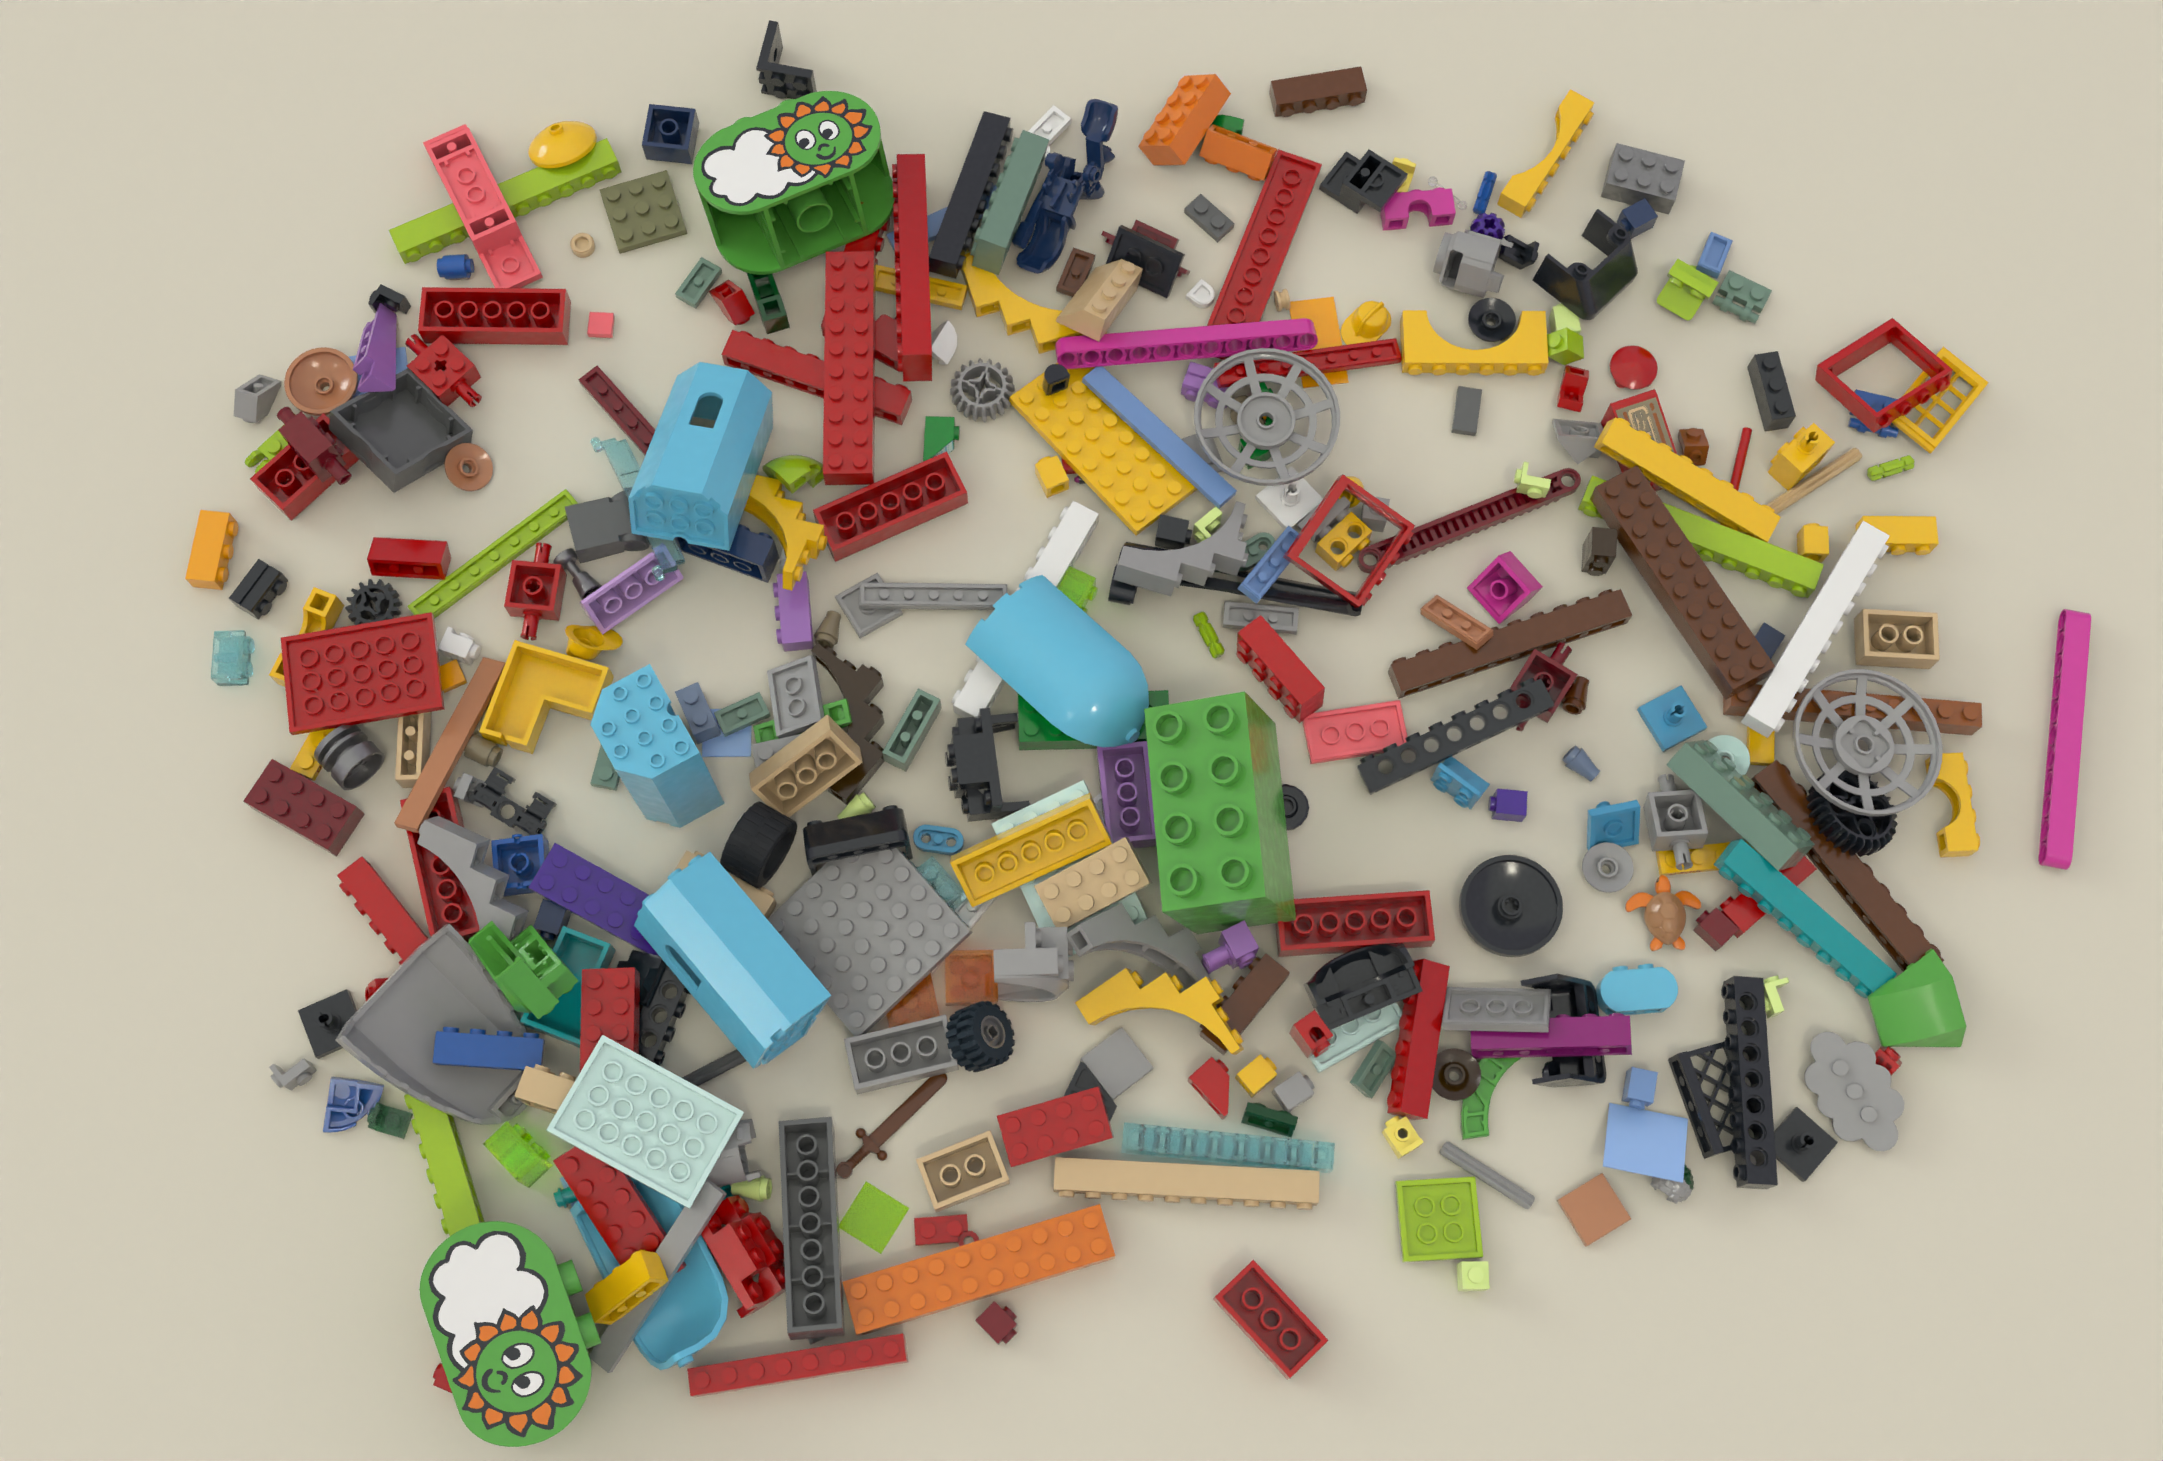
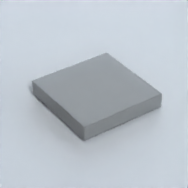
M877 572L859 583L884 582ZM858 583L836 595L835 599L861 639L903 614L901 609H859Z
M1122 1027L1081 1058V1061L1085 1063L1112 1100L1153 1070V1066Z

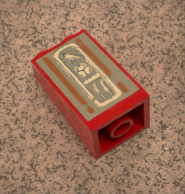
M1655 389L1610 403L1600 422L1603 429L1606 423L1615 417L1625 419L1631 424L1630 427L1637 431L1641 430L1648 433L1652 440L1670 446L1672 452L1677 454ZM1617 461L1622 473L1629 469ZM1648 480L1655 492L1663 489Z

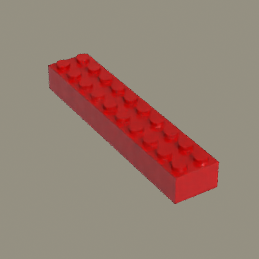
M897 154V164H892L893 198H895L893 214L898 372H903V382L932 381L925 154Z
M874 251L826 252L823 477L825 485H871L874 483L876 263Z

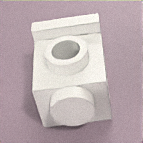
M449 626L438 647L444 657L452 660L457 659L458 662L469 666L472 665L474 659L476 660L481 652V646L473 641V637L465 633L457 635L455 630Z

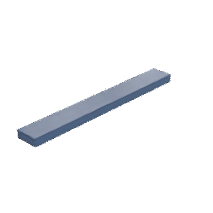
M1103 366L1095 367L1083 377L1082 382L1218 509L1236 495L1237 490Z

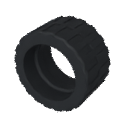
M763 802L754 803L742 815L731 832L722 851L721 865L726 871L755 888H761L777 872L788 854L797 832L796 821Z

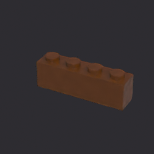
M1360 66L1273 80L1270 84L1269 95L1274 116L1289 117L1298 113H1313L1316 110H1333L1341 106H1357L1365 103L1367 87L1362 67Z
M1267 953L1262 958L1257 956L1248 967L1251 972L1246 978L1241 975L1232 986L1235 991L1231 996L1227 997L1225 995L1223 997L1224 1000L1216 1005L1217 1008L1221 1006L1228 1015L1229 1020L1226 1022L1231 1030L1235 1028L1240 1035L1290 974L1288 970ZM1201 1024L1199 1027L1203 1030L1200 1033V1037L1224 1056L1228 1049L1216 1035Z

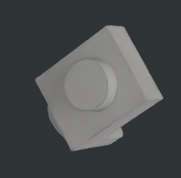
M463 773L462 777H458L454 784V797L470 803L469 797L475 793L477 784L483 783L485 784L483 788H485L486 783L474 776ZM476 801L473 802V805L484 807Z
M304 1058L287 1072H284L281 1067L275 1064L269 1067L274 1073L271 1075V1078L280 1088L284 1086L291 1091L298 1085L302 1086L309 1082L313 1077L312 1074L317 1071L313 1064Z

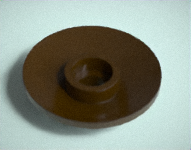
M1455 1048L1447 1049L1437 1054L1432 1085L1433 1090L1439 1096L1452 1101H1459L1470 1097L1477 1090L1481 1081V1070L1476 1059L1470 1053ZM1456 1072L1459 1075V1079L1453 1081L1450 1079L1449 1074Z

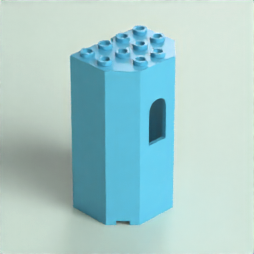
M699 362L677 375L628 498L632 534L671 541L675 537H682L688 544L730 551L773 429L772 392L748 370ZM693 417L716 421L713 428L690 425Z
M649 664L602 689L590 725L614 769L647 820L659 821L681 828L725 803L700 752L679 715H675L668 695Z
M709 852L703 857L697 855L688 863V867L683 870L678 868L668 876L666 883L655 893H652L643 900V906L637 913L638 917L634 926L754 1069L761 1065V1063L763 1065L769 1063L804 1037L817 1019L816 1016L828 1002L831 994L713 854Z

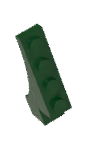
M747 273L766 333L771 334L790 328L784 304L773 275Z

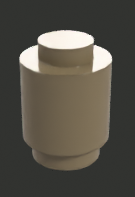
M477 734L470 738L464 749L465 757L486 767H495L503 753V749L499 748L498 744Z

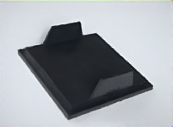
M632 950L628 961H619L616 968L635 967L640 973L639 1005L648 1007L666 963L660 956Z

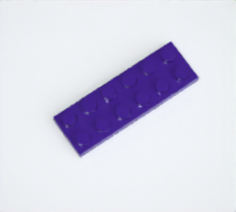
M554 843L528 889L637 949L659 956L634 926L638 917L637 913L643 906L642 902L649 894Z

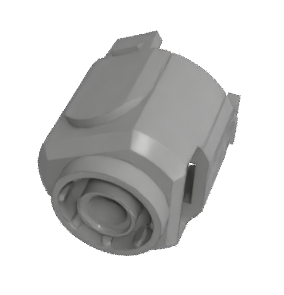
M1466 229L1464 233L1460 231L1454 234L1445 232L1433 272L1440 274L1439 281L1443 287L1484 298L1486 291L1499 292L1504 275L1494 271L1501 245L1512 248L1514 243L1508 242L1505 238L1501 240Z
M752 1119L740 1120L708 1176V1179L718 1187L747 1180L750 1182L762 1176L761 1170L753 1172L748 1170L745 1145L752 1143L751 1139L756 1138Z

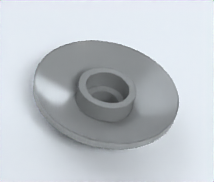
M1599 843L1590 848L1583 858L1582 871L1586 881L1593 888L1601 892L1612 893L1619 891L1630 882L1633 876L1634 867L1632 859L1628 852L1617 844ZM1602 866L1609 867L1610 873H1604Z

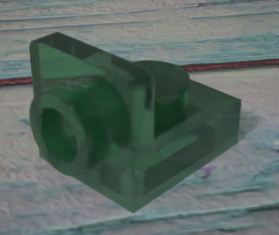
M377 1102L375 1108H371L368 1114V1128L376 1132L405 1139L413 1114Z

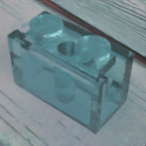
M244 630L214 631L211 679L218 686L249 685V677L253 675V666L250 659L251 653H254L255 645L254 640L250 636H246Z

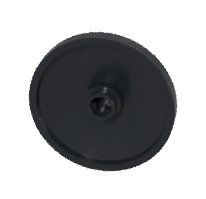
M1502 855L1484 861L1470 873L1461 889L1459 912L1464 928L1480 947L1499 956L1522 957L1540 950L1555 935L1562 920L1563 901L1556 881L1540 864L1522 856Z

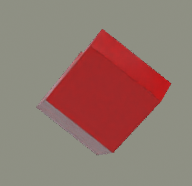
M1565 365L1557 398V407L1581 413L1583 395L1589 380V370Z

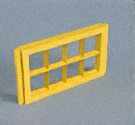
M1944 346L1936 356L1955 372L1950 380L1949 387L1937 396L1935 394L1930 398L1933 401L1926 410L1920 405L1914 407L1922 414L1915 423L1906 416H1900L1892 421L1897 428L1928 453L1933 452L1989 383ZM1922 371L1902 396L1923 384L1929 375ZM1959 376L1973 387L1967 396L1952 386ZM1947 390L1962 401L1955 410L1941 400ZM1936 404L1951 415L1944 424L1929 413ZM1925 417L1940 428L1933 438L1918 427Z

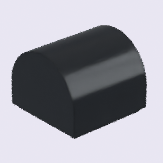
M1052 364L1046 368L1043 379V391L1046 396L1068 388L1070 374L1064 366Z

